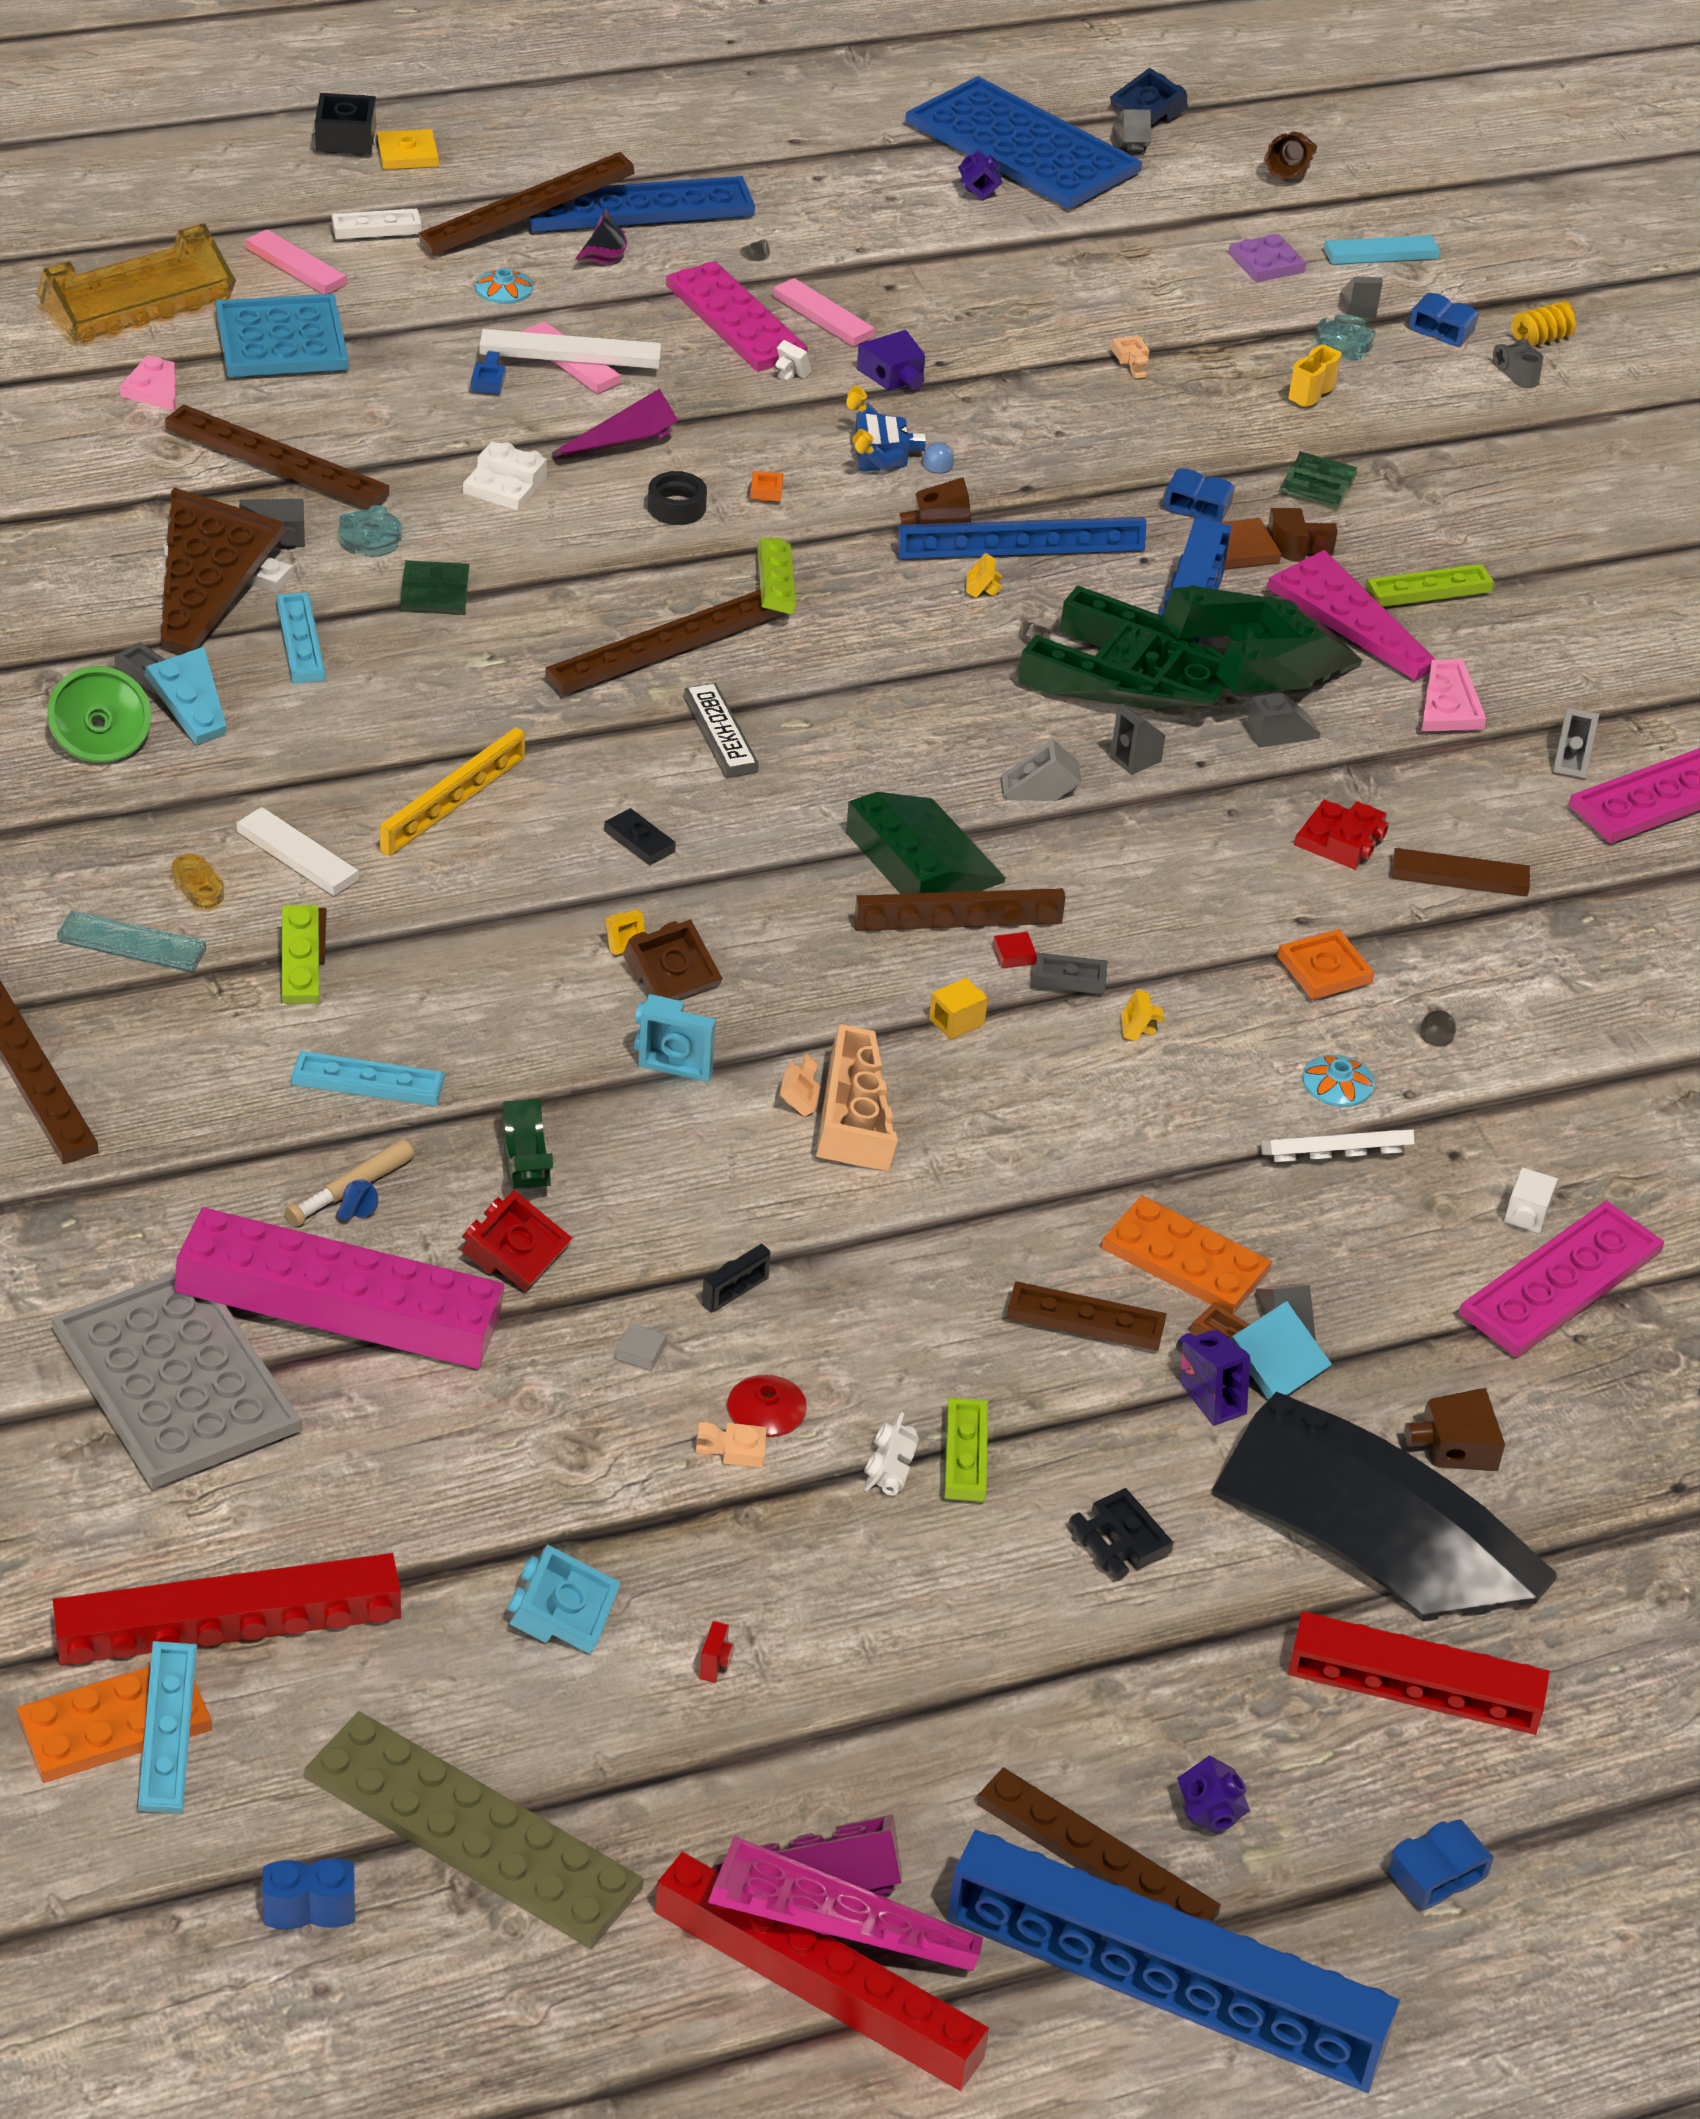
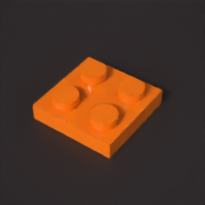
M1340 929L1279 945L1278 958L1312 1000L1373 983L1375 972Z

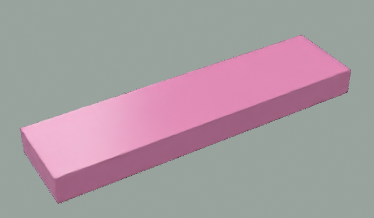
M268 229L245 239L246 249L322 294H329L347 285V276Z
M795 278L773 287V297L853 347L873 338L875 335V328Z
M545 321L522 331L564 335ZM551 360L597 394L620 384L621 375L607 365Z

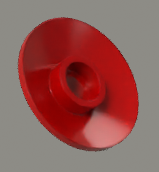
M756 1375L746 1378L734 1386L728 1396L727 1409L734 1424L767 1427L766 1437H778L794 1431L801 1425L806 1416L807 1402L801 1389L793 1382L775 1375Z

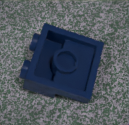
M1150 67L1110 96L1111 105L1120 111H1123V109L1150 110L1151 125L1160 118L1170 121L1188 107V95L1185 89Z

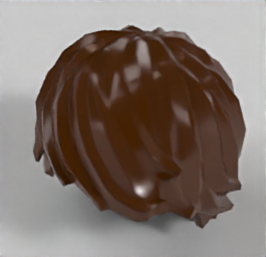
M1293 131L1289 134L1284 133L1277 136L1269 143L1268 151L1264 156L1270 176L1274 177L1276 175L1278 179L1284 181L1305 175L1310 167L1313 154L1317 153V145L1301 132Z

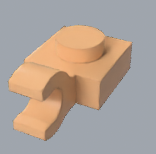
M1133 336L1112 339L1111 350L1121 364H1130L1133 378H1146L1147 374L1144 371L1143 365L1148 364L1150 350L1141 337Z
M808 1053L804 1055L803 1061L799 1066L794 1061L790 1063L784 1072L780 1095L786 1103L793 1106L804 1117L815 1111L820 1085L813 1080L818 1063Z
M699 1423L695 1452L703 1455L723 1454V1464L763 1468L767 1427L727 1423L726 1431L724 1432L713 1423Z

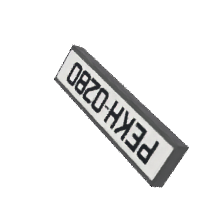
M717 683L686 687L684 697L726 778L758 772L759 763Z

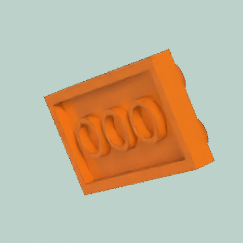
M1142 1195L1103 1237L1101 1249L1211 1305L1216 1303L1232 1314L1240 1308L1270 1272L1272 1263L1271 1260Z
M151 1666L17 1707L20 1725L43 1783L143 1752ZM195 1679L189 1737L212 1731V1720Z

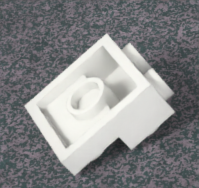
M491 442L477 457V468L463 482V493L519 511L547 480V459L543 458L537 451L524 452L515 449L508 442Z

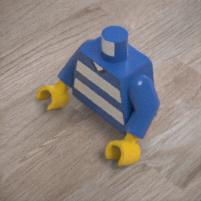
M854 386L848 392L847 407L851 410H859L856 413L855 435L852 438L857 452L859 471L903 468L907 466L909 451H925V433H908L905 418L879 414L869 403H863L867 398V394L861 387Z

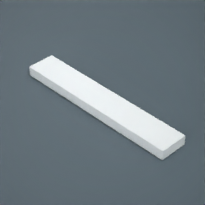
M483 329L480 341V354L487 355V351L500 352V356L657 369L660 364L661 343Z

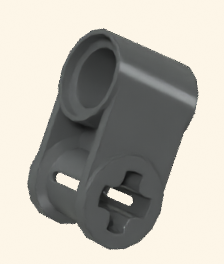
M1520 339L1515 344H1497L1494 347L1493 359L1495 365L1509 376L1516 385L1523 388H1534L1539 384L1544 356L1534 349L1527 340Z

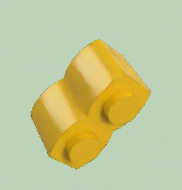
M1323 344L1313 348L1309 353V357L1298 360L1293 367L1288 399L1300 406L1307 407L1317 403L1321 398V394L1333 390L1337 382L1342 352Z

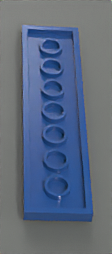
M743 176L606 185L595 192L586 193L570 202L554 206L546 212L527 217L532 231L549 232L550 230L596 228L605 209L610 212L616 225L632 226L642 223L660 224L669 221L688 222L697 219L743 218L755 215V204Z

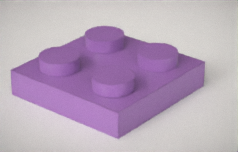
M1269 234L1266 237L1245 239L1229 245L1228 254L1255 282L1305 272L1306 262L1279 234Z

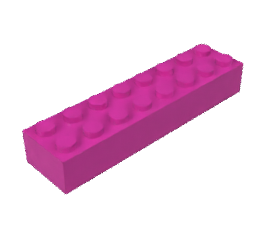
M202 1207L177 1256L175 1292L480 1369L500 1319L505 1283Z

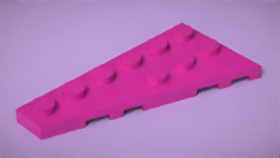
M1325 550L1269 577L1267 589L1283 599L1293 601L1298 607L1411 679L1417 680L1430 672L1431 662L1436 659Z
M736 1836L732 1839L708 1903L812 1929L823 1935H835L936 1961L955 1969L963 1968L973 1971L980 1956L983 1937Z

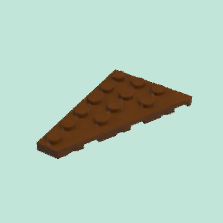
M173 488L171 491L172 500L169 513L168 557L166 559L161 642L162 647L184 654L200 646L286 530L283 521Z

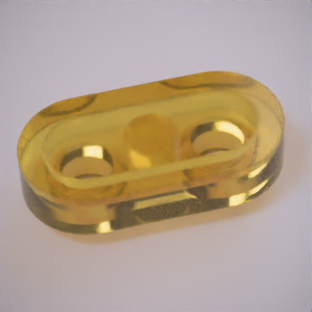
M184 854L172 862V878L193 905L201 908H212L223 901V881L202 856Z

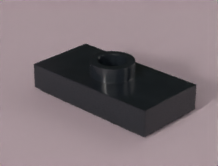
M632 808L604 822L605 832L648 865L675 852L676 842Z
M761 1243L737 1259L726 1262L719 1270L704 1278L702 1306L710 1313L715 1312L768 1279L771 1251Z

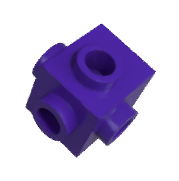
M978 149L972 155L967 156L958 166L962 177L960 182L968 192H973L981 200H984L1003 183L998 172L1000 165L992 155L986 156Z
M1211 1755L1177 1777L1185 1800L1183 1804L1184 1812L1195 1825H1201L1218 1834L1232 1827L1238 1819L1250 1812L1244 1795L1247 1791L1241 1777L1234 1768Z

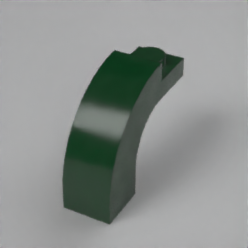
M541 1099L503 1101L500 1104L502 1134L511 1188L551 1186L550 1171L553 1169L552 1153H547L545 1147Z

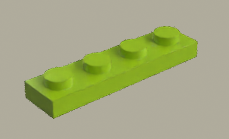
M760 537L757 550L762 607L793 615L796 606L791 544L777 537H771L770 539Z
M1482 564L1370 578L1367 579L1365 589L1382 607H1390L1399 604L1489 593L1493 590L1494 581Z

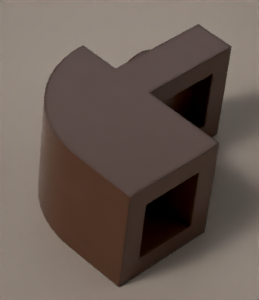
M1271 508L1267 530L1281 552L1282 558L1301 562L1305 560L1306 555H1315L1323 550L1330 556H1333L1338 532L1336 523H1305L1301 508Z

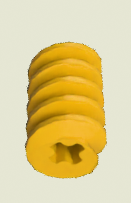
M1564 300L1552 305L1549 304L1533 310L1519 312L1512 319V333L1517 340L1525 339L1532 347L1537 344L1541 345L1546 342H1552L1555 339H1562L1564 336L1570 337L1576 329L1574 309L1568 301Z

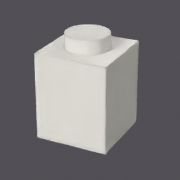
M1522 1167L1511 1194L1504 1222L1541 1233L1553 1200L1558 1178Z

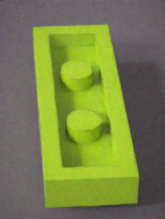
M282 905L283 1004L319 1003L318 905Z
M948 1397L945 1499L985 1502L987 1488L988 1400Z

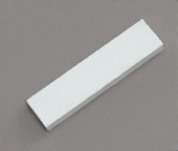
M263 807L236 822L239 834L333 896L359 880V870Z

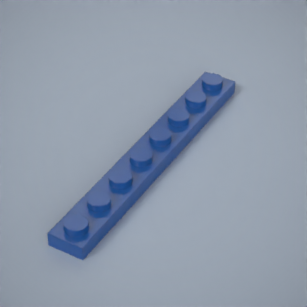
M1144 517L898 525V556L900 559L983 556L984 553L993 556L1145 550L1146 519Z

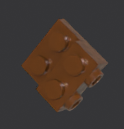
M691 919L682 923L677 921L670 922L660 930L647 934V932L638 933L628 940L623 952V956L638 984L644 982L649 993L652 995L679 1000L719 986L723 979Z

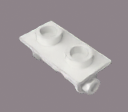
M902 1412L891 1424L885 1422L875 1437L874 1443L878 1445V1449L872 1454L864 1470L869 1475L864 1488L865 1492H868L874 1484L880 1486L883 1492L890 1496L896 1495L904 1488L910 1468L908 1465L913 1459L919 1437L913 1427L901 1425L904 1417Z

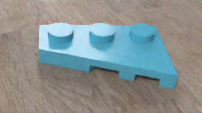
M204 647L146 666L144 676L195 745L225 735L227 726Z

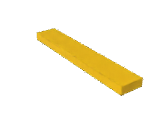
M517 727L513 728L380 824V852L387 856L393 855L525 758V732Z

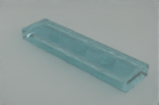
M72 910L57 932L58 942L190 973L195 971L206 952V941Z

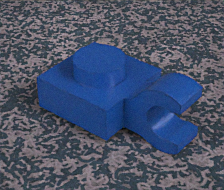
M487 351L485 364L475 363L471 378V391L501 394L506 375L505 366L498 364L500 352Z

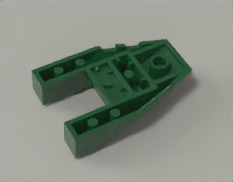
M1078 585L1063 603L1060 633L1101 647V649L1093 656L1035 635L1022 651L1018 683L1047 694L1113 704L1123 703L1126 706L1146 709L1214 705L1228 687L1216 676L1223 658L1222 653L1211 646L1205 649L1194 642V638H1178L1161 622V615Z
M1196 585L1173 588L1161 618V622L1178 638L1229 636L1233 640L1228 643L1216 676L1234 693L1309 688L1312 686L1313 681L1320 679L1323 682L1330 678L1331 673L1337 671L1339 674H1342L1360 666L1363 661L1325 624L1298 607L1293 601L1287 599L1270 598Z

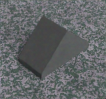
M1354 277L1341 290L1348 317L1376 318L1383 277Z
M1289 1284L1256 1288L1255 1294L1264 1315L1287 1301L1316 1341L1310 1285Z

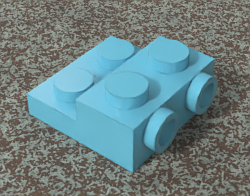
M649 994L645 1003H639L635 1017V1023L640 1024V1029L636 1034L634 1050L639 1051L638 1067L709 1082L713 1073L716 1019L684 1012L683 1001Z
M547 1544L538 1558L532 1555L529 1557L521 1572L520 1578L527 1582L524 1589L519 1586L517 1587L508 1603L507 1610L513 1612L509 1624L545 1643L554 1635L590 1654L597 1645L621 1582Z

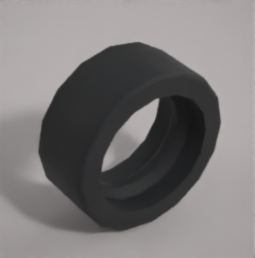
M669 471L652 478L648 485V511L653 517L662 522L688 524L702 518L706 512L707 486L701 478L694 474L683 471ZM671 495H680L688 497L689 499L673 500L666 497Z

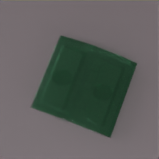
M1300 451L1294 465L1290 466L1280 492L1339 508L1356 478L1357 467Z
M405 560L400 603L401 612L466 615L470 563Z

